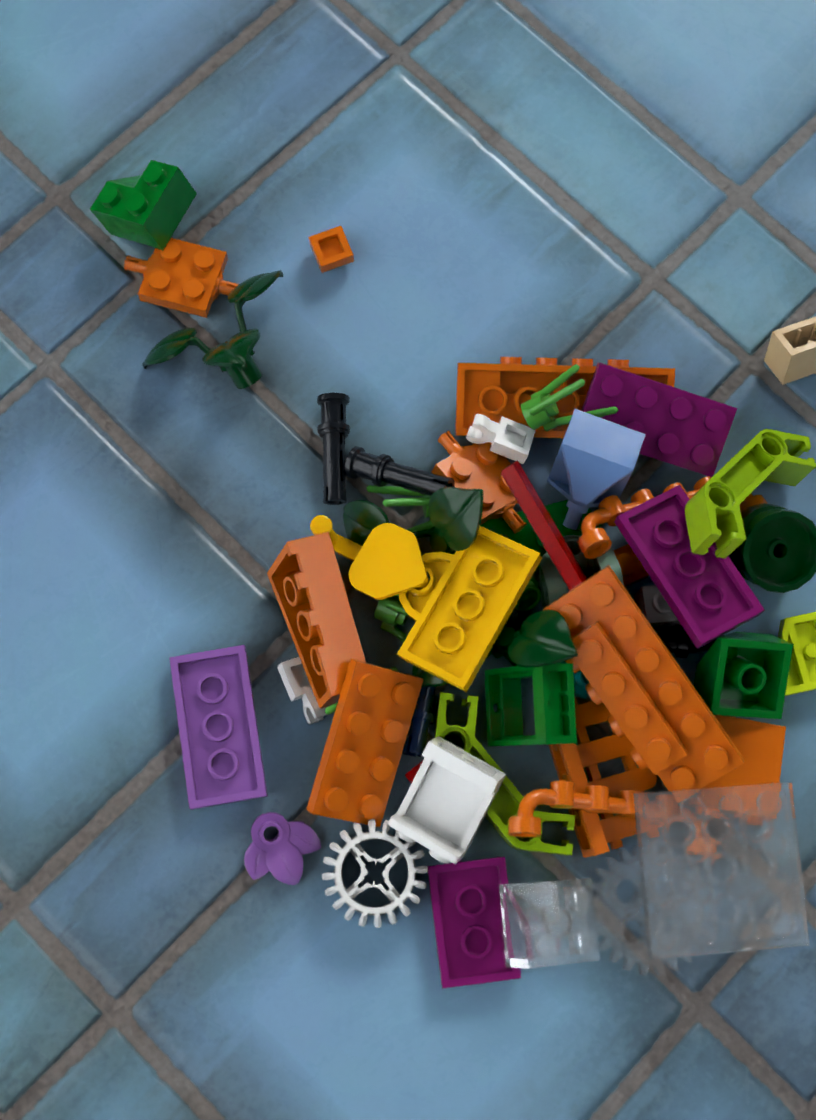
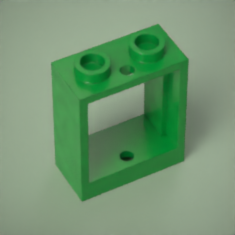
M556 663L533 668L514 666L484 670L488 747L577 743L573 663ZM525 678L533 679L535 735H523L521 679ZM494 704L497 705L496 712L493 709Z

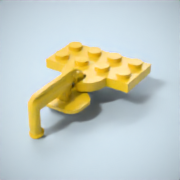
M318 515L314 517L310 523L311 532L314 535L329 532L334 552L353 561L349 568L348 577L356 590L376 600H383L399 594V600L405 612L415 623L397 655L410 664L467 693L542 560L541 554L482 526L479 528L474 543L463 551H456L455 554L439 551L422 555L416 536L412 532L392 523H383L376 526L369 534L363 546L337 534L332 529L331 519L327 516Z

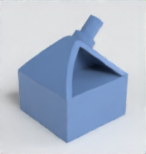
M574 409L547 479L550 485L568 499L566 506L569 509L563 522L565 527L576 530L582 514H586L589 507H598L604 498L611 495H617L620 498L635 468L646 434Z

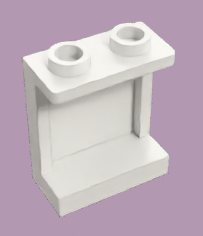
M437 736L427 743L422 753V756L425 758L397 813L391 816L388 825L396 829L395 833H399V837L409 843L418 842L428 848L429 854L436 860L446 864L450 862L457 864L465 856L506 774Z

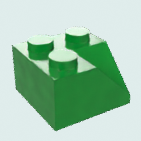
M151 160L141 175L107 181L90 210L111 235L164 250L197 193L179 167Z
M733 632L720 636L697 664L693 686L713 715L782 719L793 644L772 634Z

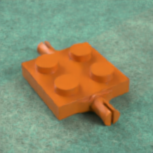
M170 238L164 250L155 248L147 261L128 255L124 263L126 271L129 270L144 275L138 291L140 301L205 318L208 317L211 305L218 298L219 294L228 296L239 285L223 280V272L228 261L227 252Z
M450 431L443 433L437 441L449 453L450 457L436 463L431 471L432 474L453 478L457 488L483 490L481 524L491 519L503 518L514 534L521 531L527 523L513 509L518 502L501 475V471L511 463L506 457L489 451L492 444L490 442L461 446L451 435Z

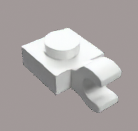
M476 414L472 426L469 427L466 439L475 444L490 442L492 444L489 451L514 461L518 460L519 463L524 464L529 455L535 430L503 416L499 423L485 415Z
M300 657L281 662L277 668L291 702L302 698L303 712L309 725L322 721L324 719L323 716L328 715L325 713L326 707L319 708Z

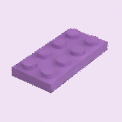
M240 645L169 657L189 809L194 810L268 797L246 646Z

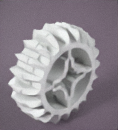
M369 819V831L364 833L362 832L361 825L354 823L353 828L357 835L353 838L345 830H342L340 836L347 843L340 847L337 843L331 842L329 847L339 854L336 859L324 857L323 863L327 865H334V873L326 872L322 874L323 880L334 879L335 886L325 890L326 896L338 892L341 898L334 902L333 908L337 910L346 903L350 908L345 913L344 918L348 921L353 917L355 911L362 913L359 919V926L362 927L366 925L368 915H374L375 928L381 927V915L388 914V919L392 925L396 924L397 918L393 911L400 908L405 916L410 915L411 912L404 902L409 898L413 903L419 904L421 898L411 893L413 887L425 889L427 886L426 882L415 880L416 873L428 872L427 866L416 867L414 860L420 859L425 855L424 851L419 850L411 854L408 848L415 843L406 842L404 844L400 840L399 833H395V835L389 834L390 826L388 825V820L384 821L382 831H375V819ZM379 839L393 844L395 848L386 856L375 859L370 857L359 843ZM351 852L361 866V874L357 881L346 889L343 882L342 869L348 853ZM361 856H364L369 863L375 861V866L377 861L383 864L389 858L392 859L382 872L384 882L388 885L389 890H386L381 883L375 884V880L373 884L367 882L362 887L358 886L368 873L365 867L366 864L361 859ZM404 856L408 877L402 893L399 894L389 880V871ZM375 887L381 890L391 903L371 907L357 902L354 898L365 889Z

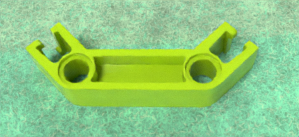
M764 429L708 480L685 505V517L691 552L704 555L709 552L708 548L716 542V557L726 558L746 540L740 504L763 481L796 486L816 468L814 458H799L803 452H808L811 449L809 437Z
M440 692L435 738L440 736L444 739L451 734L458 735L464 742V751L503 772L475 737L479 696L468 695L466 699H462L461 706L468 707L465 727L446 723V706L449 705L450 701H454L455 694ZM505 776L485 815L503 840L510 847L517 850L572 855L573 844L569 843V840H562L561 846L543 843L541 836L531 837L526 842H523L515 836L508 835L509 817L517 816L519 803L523 799V795L510 779ZM534 810L533 817L541 818V835L543 832V822L563 823L562 827H567L566 830L574 831L575 815Z

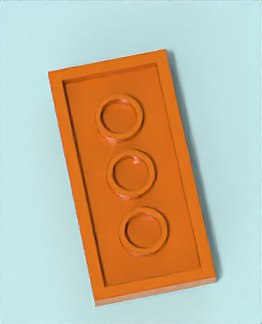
M350 659L306 808L308 812L314 815L368 825L369 819H375L376 827H381L424 680L423 678Z

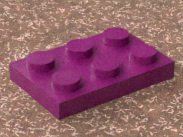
M505 856L464 861L457 864L449 863L427 866L442 989L520 979L521 971Z

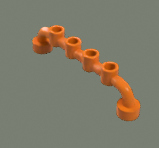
M707 476L698 480L694 484V490L686 492L683 485L677 482L667 486L662 493L680 485L689 499H691L712 477ZM649 489L637 491L631 497V503L622 504L617 495L608 496L599 503L598 510L586 515L581 524L582 536L578 540V546L585 558L594 559L602 556L612 546L606 531L603 528H596V526L604 523L611 527L616 526L614 521L618 515L654 498ZM750 494L740 504V510L742 512L747 507L768 503L762 495L753 496Z
M551 781L550 789H534L527 793L519 803L517 816L509 817L508 835L515 837L541 836V818L533 817L534 810L539 805H550L551 808L582 809L590 813H615L623 817L654 818L656 821H681L689 826L692 837L684 838V855L692 857L716 856V839L708 837L706 826L700 815L693 809L678 806L671 794L654 795V802L644 801V792L639 790L620 791V798L609 797V787L586 786L584 794L574 792L573 782Z

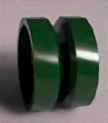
M765 503L747 507L741 512L746 540L729 555V558L744 579L767 591L779 593L799 589L812 579L816 572V526L813 521L798 512Z

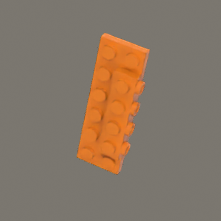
M500 357V364L457 363L455 435L467 436L469 427L472 426L476 414L485 415L499 423L503 416L530 427L523 416L521 404L530 400L532 394L542 390L575 364L580 366L579 371L551 392L550 395L583 379L585 380L584 386L556 402L559 414L554 417L560 418L572 415L574 409L582 410L596 366H593V359L572 358L571 366L557 365L558 358H536V365L522 364V357ZM607 359V365L674 387L675 368L629 367V360ZM568 424L557 426L547 432L541 426L535 429L534 438H563Z
M609 565L543 609L554 610L566 620L578 656L565 662L573 663L574 673L581 670L589 682L585 685V689L596 705L604 703L611 713V716L607 719L612 730L620 738L626 735L634 748L630 750V753L641 770L648 767L653 775L657 774L677 803L744 764V758Z

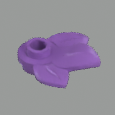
M263 813L252 824L251 837L253 841L245 852V867L253 880L261 878L270 871L280 882L296 885L303 873L302 855L319 850L321 848L320 839L315 831L302 821L287 822L279 813ZM273 826L278 829V834L275 838L267 839L264 837L263 833L267 827Z

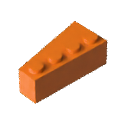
M329 532L287 541L267 572L320 709L338 702L350 659L367 663Z

